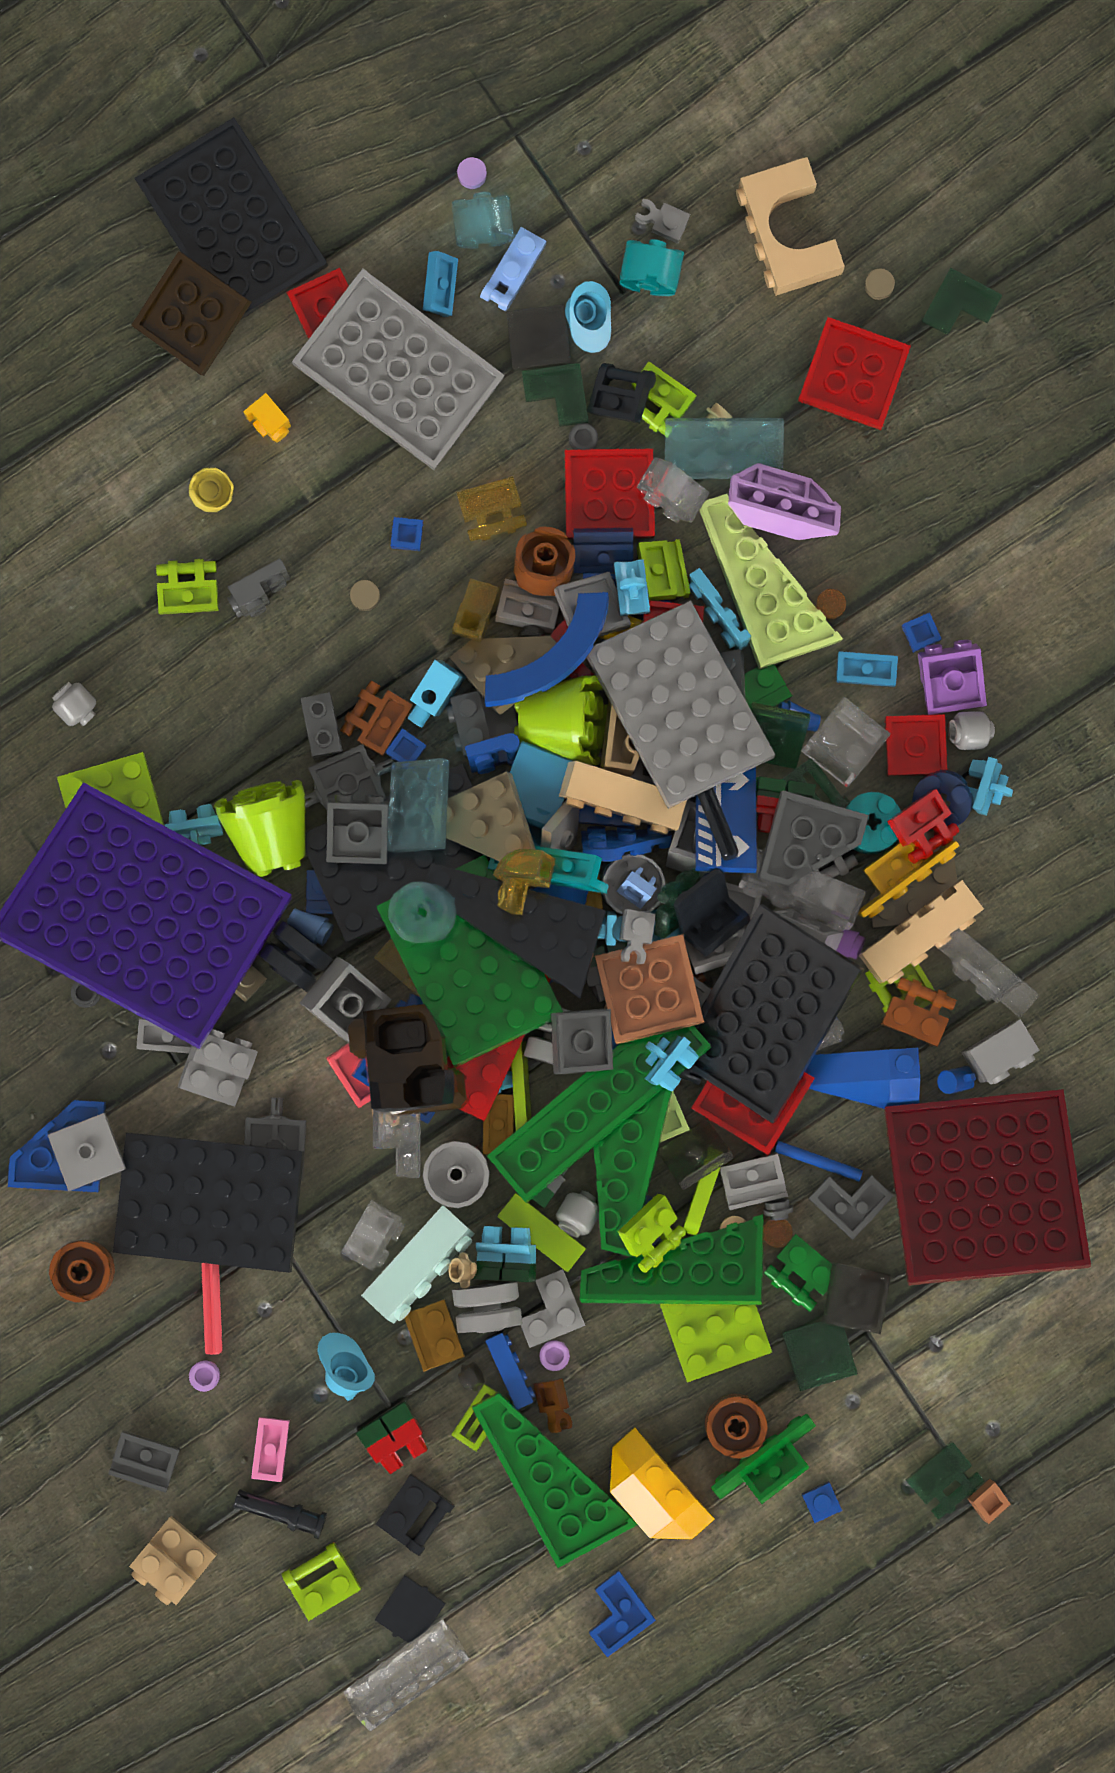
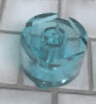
M478 192L473 194V199L471 200L461 199L451 203L457 246L479 249L478 244L488 243L489 247H496L513 240L514 228L509 196L491 197L490 192Z
M412 882L399 889L393 895L388 908V917L396 933L404 940L413 943H433L444 939L451 931L456 919L455 901L447 890L437 884ZM419 908H424L427 911L426 917L418 914Z

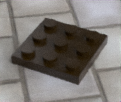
M178 251L131 326L195 372L205 376L252 301L187 255Z

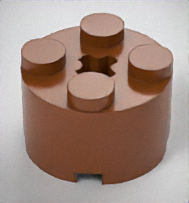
M539 527L534 529L533 532L523 535L517 544L514 562V574L518 586L534 595L555 596V587L570 583L575 562L574 546L562 531L552 527Z
M91 1240L75 1241L63 1246L55 1253L49 1267V1276L57 1293L64 1299L72 1302H86L101 1296L111 1286L115 1274V1265L111 1253L101 1244ZM85 1264V1269L89 1273L80 1278V1272L76 1271V1267Z
M728 1394L720 1397L709 1407L705 1417V1431L710 1443L718 1452L732 1458H745L758 1451L765 1440L768 1430L767 1420L762 1409L751 1398L741 1394ZM733 1419L744 1423L740 1426V1432L735 1433L733 1429L728 1430V1427L732 1425L731 1420Z

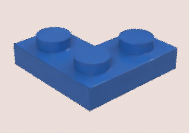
M620 1570L595 1587V1591L612 1614L589 1630V1634L606 1657H609L656 1620Z

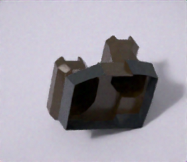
M426 1004L363 1011V1018L355 1019L349 1025L350 1052L359 1059H366L371 1109L382 1113L390 1112L395 1116L462 1109L469 1101L465 1084L467 1076L457 1068H448L445 1045L446 1037Z

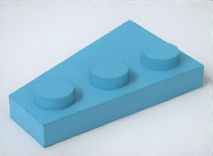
M700 568L692 572L688 579L690 581V592L697 600L699 598L703 600L707 606L704 611L713 624L717 622L724 631L721 633V637L729 648L734 646L736 650H742L748 646L751 635L746 629L740 632L736 615L728 607L722 608L720 604L723 600Z

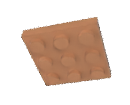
M683 934L653 941L652 944H643V949L646 952L644 964H636L637 954L634 951L630 953L629 962H622L621 952L623 949L595 956L607 1009H611V1027L616 1045L704 1023Z

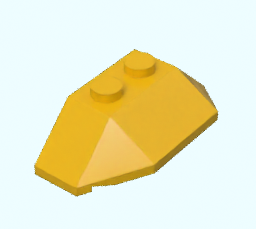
M635 1427L612 1447L610 1493L649 1538L693 1539L714 1520V1517Z

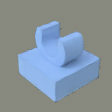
M641 867L635 872L632 871L616 891L640 909L657 889L654 887L656 883L654 876L649 882L640 877L643 871Z

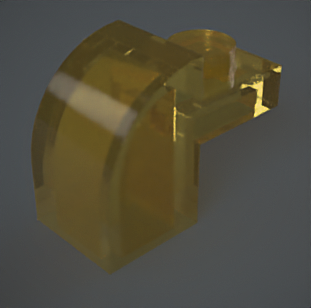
M470 578L463 603H460L452 634L482 642L499 587Z
M517 849L504 856L493 876L503 881L498 891L497 906L510 914L522 915L528 886L550 888L556 859L542 850Z

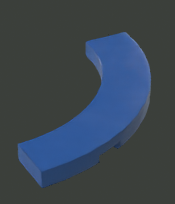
M608 592L578 593L575 614L569 627L561 639L542 657L510 672L486 675V707L502 706L525 700L524 697L539 691L545 692L569 676L591 652L595 640L603 629L608 612Z

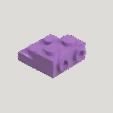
M958 640L954 642V647L944 649L941 644L925 646V652L918 653L920 677L923 683L926 713L928 715L987 706L981 648L976 643L972 644L971 640Z

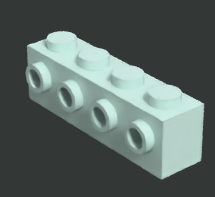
M442 1205L361 1296L393 1324L397 1320H403L410 1312V1305L415 1299L425 1296L432 1286L430 1283L437 1275H443L449 1269L452 1258L458 1252L462 1253L472 1243L471 1237L475 1233Z

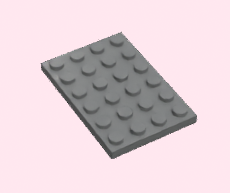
M363 268L292 361L295 367L433 470L436 469L505 376Z
M691 601L595 645L586 657L668 809L774 758L775 753Z

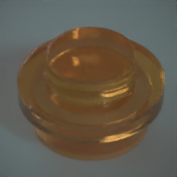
M827 589L818 596L816 607L818 610H821L826 618L835 619L843 614L846 608V599L840 591Z
M770 1219L765 1223L764 1240L768 1245L780 1248L786 1246L792 1239L793 1230L787 1220L773 1221Z

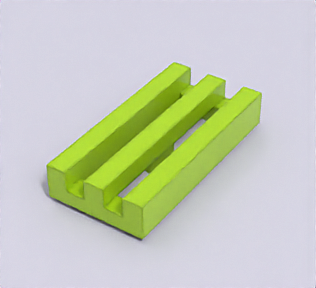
M487 1384L483 1385L451 1434L476 1452L487 1436L483 1430L475 1443L470 1440L480 1425L478 1418L475 1419L465 1436L460 1432L474 1412L472 1406L479 1403L486 1393L490 1396L497 1393L496 1390H493Z

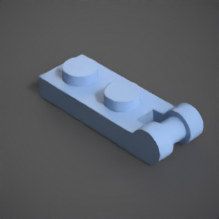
M520 227L491 279L485 285L480 298L486 301L492 300L499 304L498 308L506 312L546 246V240ZM499 284L508 288L505 294L496 290Z

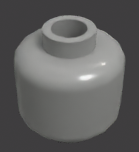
M67 682L52 697L54 700L52 705L53 711L68 726H74L78 723L84 726L96 715L92 710L96 705V699L81 683L71 684Z
M981 711L959 712L948 725L949 739L960 750L984 749L995 733L993 722Z
M583 1190L580 1194L574 1192L567 1194L556 1213L559 1228L574 1237L589 1234L599 1218V1207L595 1203L596 1197Z

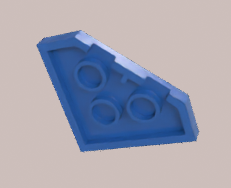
M651 825L647 826L645 830H635V826H618L617 830H605L603 826H590L587 828V831H581L582 853L597 855L602 858V861H616L622 859V856L630 851V855L636 856L651 852V849L659 844V848H669L672 842L671 831H668L667 835L653 832L650 830Z
M79 1100L71 1102L57 1117L51 1120L31 1140L10 1156L8 1187L68 1191L48 1134L105 1113L106 1102ZM100 1180L72 1191L100 1192Z

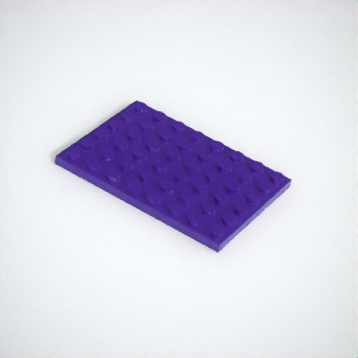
M83 782L0 910V940L200 1049L291 901L292 895Z

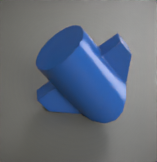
M962 1066L942 1071L938 1076L937 1084L943 1093L952 1094L972 1089L976 1077L969 1066Z

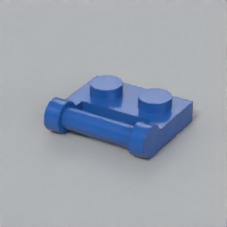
M509 733L465 746L471 772L485 774L495 770V766L507 763L509 766H512L520 746L518 736Z

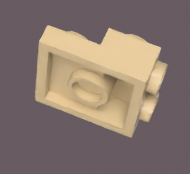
M170 1516L129 1567L134 1570L131 1575L136 1581L144 1586L150 1583L157 1589L155 1596L166 1605H169L171 1602L177 1605L217 1556V1553L175 1518Z

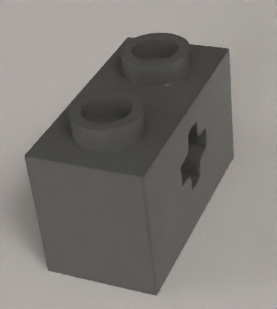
M330 692L300 698L313 759L316 761L343 753Z

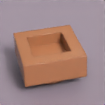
M991 1479L985 1482L968 1498L983 1521L988 1524L1011 1505L997 1484Z

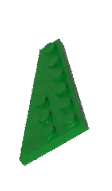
M665 1088L594 1146L601 1249L632 1257L618 1231L645 1205L672 1091Z
M764 1215L755 1216L752 1220L738 1224L736 1222L726 1225V1228L717 1231L704 1232L681 1239V1244L674 1250L670 1249L663 1256V1261L646 1273L638 1267V1264L644 1259L642 1254L638 1257L633 1256L620 1261L613 1260L581 1270L580 1301L581 1303L762 1305Z
M499 1392L472 1406L476 1417L557 1568L638 1525L623 1508Z

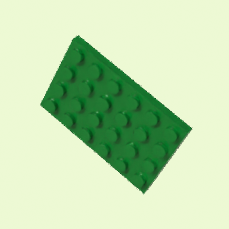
M485 855L456 868L460 871L497 880L493 870L488 869L489 862ZM424 884L376 906L423 1004H426L446 1037V1052L454 1068L551 1022V1013L563 1012L543 972L534 966H530L493 941L492 938L472 927L467 921L455 913H451L423 894Z

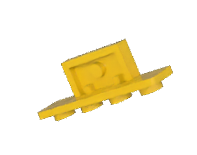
M953 840L933 853L928 859H921L916 864H913L908 859V854L915 850L913 842L903 847L900 842L863 869L865 875L880 894L857 911L858 915L863 918L867 915L869 918H873L885 908L882 905L891 897L893 900H896L908 891L907 885L915 879L917 882L924 880L932 873L930 868L939 861L941 864H944L956 855L954 850L960 845L957 841Z

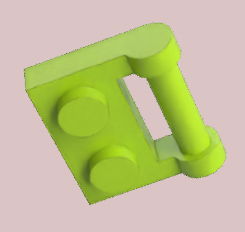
M335 1542L327 1545V1550L292 1571L288 1569L281 1573L283 1580L291 1590L308 1621L361 1590L360 1584ZM332 1560L335 1562L337 1568L303 1588L298 1582L300 1579Z

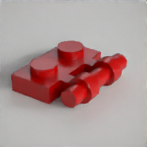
M937 789L929 791L887 821L902 847L913 842L915 850L908 854V859L913 864H916L921 859H928L933 855L935 849L939 846H946L953 841V836L959 833V828L955 823L946 826L943 821L952 813ZM932 828L934 836L927 840L924 833Z

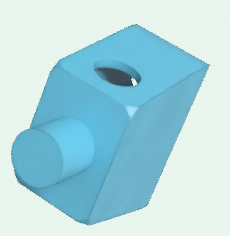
M434 660L410 699L416 706L408 716V719L423 728L430 715L440 716L450 702V697L454 696L466 677L444 661ZM430 691H434L436 694V700L433 704L428 700Z

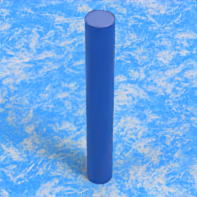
M777 1141L774 1150L776 1153L858 1182L863 1173V1170L781 1141Z

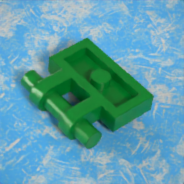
M796 1234L791 1237L776 1256L785 1264L782 1269L778 1271L770 1264L763 1272L764 1275L772 1280L771 1284L775 1288L784 1290L792 1297L791 1301L798 1307L802 1305L809 1312L817 1304L809 1296L813 1288L821 1295H824L842 1273ZM792 1271L806 1281L801 1288L788 1279Z

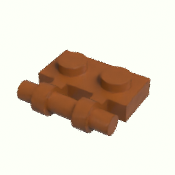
M370 680L366 689H361L358 694L359 700L352 712L346 714L344 718L346 722L340 732L350 737L355 728L362 730L357 741L384 757L385 751L393 742L414 706L387 690L382 700L375 695L381 686ZM371 705L376 710L369 722H366L361 718L368 706Z
M900 977L897 988L907 992L905 998L902 1000L892 996L881 1024L938 1047L949 1021L948 1018L938 1014L940 1008L944 1007L953 1010L957 1000L947 996L945 991L940 989L935 991L921 985V981L916 979L910 981ZM916 996L932 1002L929 1010L913 1004Z

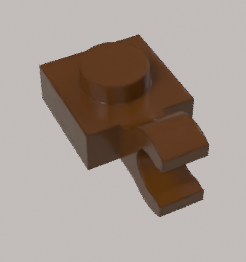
M563 1378L534 1383L539 1412L547 1414L549 1432L558 1433L562 1432L563 1429L572 1428L571 1417L564 1412V1409L569 1408Z

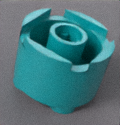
M651 239L649 244L628 240L626 242L619 283L621 286L639 293L641 289L651 291L650 295L673 296L678 288L684 252L677 249H667L666 243L660 240Z
M867 792L855 797L845 807V809L869 815L873 821L878 823L873 830H871L869 825H866L862 843L854 848L855 851L867 855L877 854L889 848L898 839L887 822L901 812L892 797L879 792Z

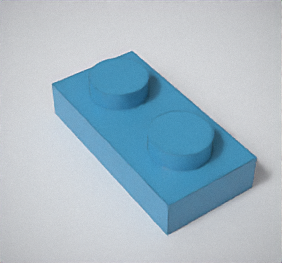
M439 251L429 252L423 310L442 317L452 316L458 258Z
M839 651L836 682L895 687L898 656Z

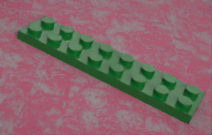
M695 1026L619 1044L612 1050L613 1070L586 1072L488 1154L487 1157L524 1202L528 1203L663 1089V1087L651 1084L645 1079L659 1060L658 1058L652 1067L645 1062L651 1053L645 1047L649 1041L657 1045L663 1037L667 1039L670 1043L664 1050L665 1052L677 1036H684L691 1042L689 1046L696 1052L699 1058L712 1048ZM676 1061L670 1070L676 1075H680L687 1068Z

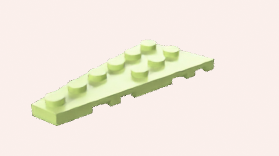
M727 494L698 504L700 514L743 628L751 635L749 644L759 669L839 643L843 640L841 635L837 631L835 632L826 621V617L821 610H818L810 601L805 590L780 559H777L769 550L768 544L764 539L759 537L752 527L743 525L729 506V496Z

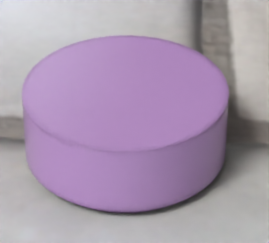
M470 157L464 159L457 169L459 182L468 189L479 188L484 184L487 177L486 166L478 158Z
M551 1340L542 1346L539 1357L546 1369L558 1371L568 1364L570 1355L567 1346L563 1342Z
M208 1360L199 1361L189 1372V1381L198 1391H209L220 1380L219 1368Z

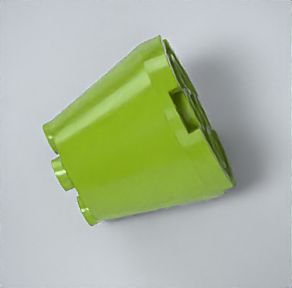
M580 676L566 680L545 692L539 691L524 697L525 700L516 702L515 710L518 714V725L514 728V734L518 736L519 742H527L572 761H579L592 766L599 765L601 757H598L600 749L603 748L608 704H604L603 698L600 696L599 690H603V687L597 676Z
M300 780L292 781L290 786H285L281 781L253 786L238 791V794L233 796L231 801L227 802L226 798H222L214 804L219 821L248 871L253 872L258 877H263L271 874V869L283 867L284 870H291L301 866L300 860L306 855L305 792Z

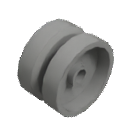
M459 1141L442 1144L432 1151L424 1164L423 1171L425 1187L431 1197L444 1206L454 1208L468 1206L478 1200L486 1190L490 1176L488 1162L482 1152L469 1143ZM453 1169L461 1170L462 1177L460 1180H453L450 1174Z
M516 1281L470 1286L467 1289L457 1288L452 1290L454 1306L458 1308L473 1307V1311L463 1312L456 1316L457 1333L494 1332L523 1324L521 1308L517 1306L502 1307L501 1303L515 1301L519 1297L518 1283Z

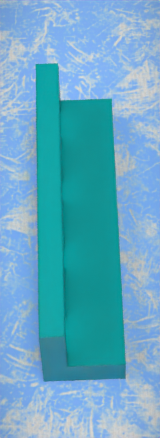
M535 846L536 856L512 867L493 858H490L488 869L506 878L606 894L609 887L608 884L597 879L602 858L597 855Z

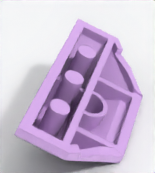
M757 463L733 475L730 479L728 504L743 525L795 540L833 536L839 533L841 506L836 501L833 502L828 494L811 478Z

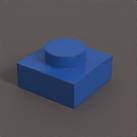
M394 517L391 548L421 551L423 520Z
M930 613L902 624V629L913 653L942 640Z
M402 728L385 751V754L410 771L427 745Z
M829 1481L802 1493L814 1523L842 1511Z

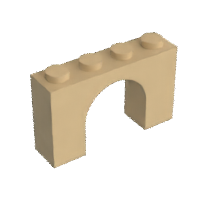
M808 157L740 178L739 189H736L740 206L746 207L748 216L745 217L747 229L750 234H755L757 243L754 244L757 258L759 261L764 260L767 271H764L765 282L768 288L773 287L775 296L842 275L845 267L836 239L805 249H792L779 243L770 230L769 216L776 207L782 203L815 192L817 183Z

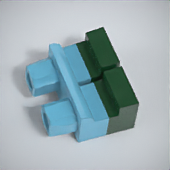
M484 1226L482 1242L476 1243L477 1272L473 1279L535 1282L536 1245H531L530 1228L512 1227L511 1244L502 1243V1227Z

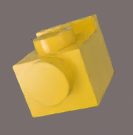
M267 393L243 411L249 422L254 419L256 420L252 424L262 437L268 435L272 441L277 443L289 433L288 428L291 427L289 419Z

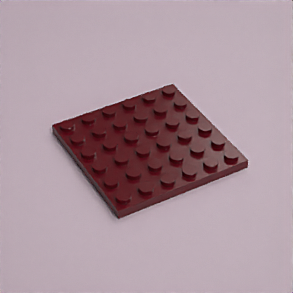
M1064 1089L887 1106L884 1108L908 1285L1090 1268L1091 1260Z

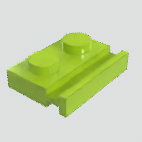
M676 539L673 542L664 540L638 543L636 550L638 560L644 559L649 600L676 599V597L688 598L691 592L680 539Z

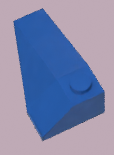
M918 1048L814 1055L805 1070L806 1073L815 1078L809 1088L810 1090L882 1109L887 1106L919 1103L920 1065Z

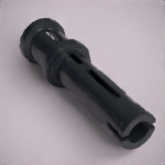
M239 1489L233 1508L287 1524V1528L290 1531L294 1532L297 1529L313 1534L314 1538L319 1540L327 1513L322 1512L318 1514L303 1509V1505L300 1504L292 1507Z

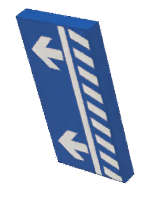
M756 767L713 787L739 850L738 857L725 861L722 858L697 795L695 796V871L711 872L717 868L722 872L756 873Z

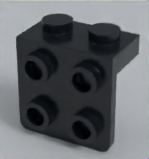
M717 868L705 874L689 890L682 892L674 902L681 934H683L685 940L705 957L751 921L749 914L729 897L724 874Z

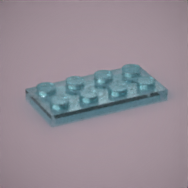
M665 418V479H731L733 475L757 463L783 470L784 418Z

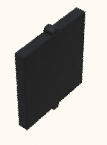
M404 1575L375 1618V1621L390 1630L393 1637L399 1636L416 1648L446 1603L429 1592L427 1586L422 1587Z

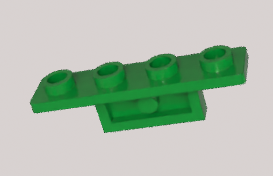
M808 1414L802 1417H795L788 1423L787 1429L779 1435L775 1434L766 1439L761 1449L748 1457L742 1458L735 1469L719 1475L711 1489L719 1499H722L745 1482L761 1504L765 1503L810 1468L792 1444L811 1431L816 1425Z

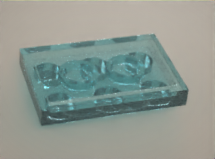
M437 758L392 763L388 851L397 853L445 849L449 760Z

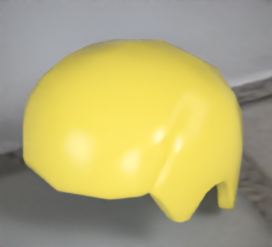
M216 467L203 468L193 475L189 484V496L196 507L204 512H218L226 508L232 501L234 485L225 472Z

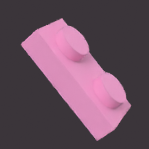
M259 1417L251 1479L282 1482L290 1420Z

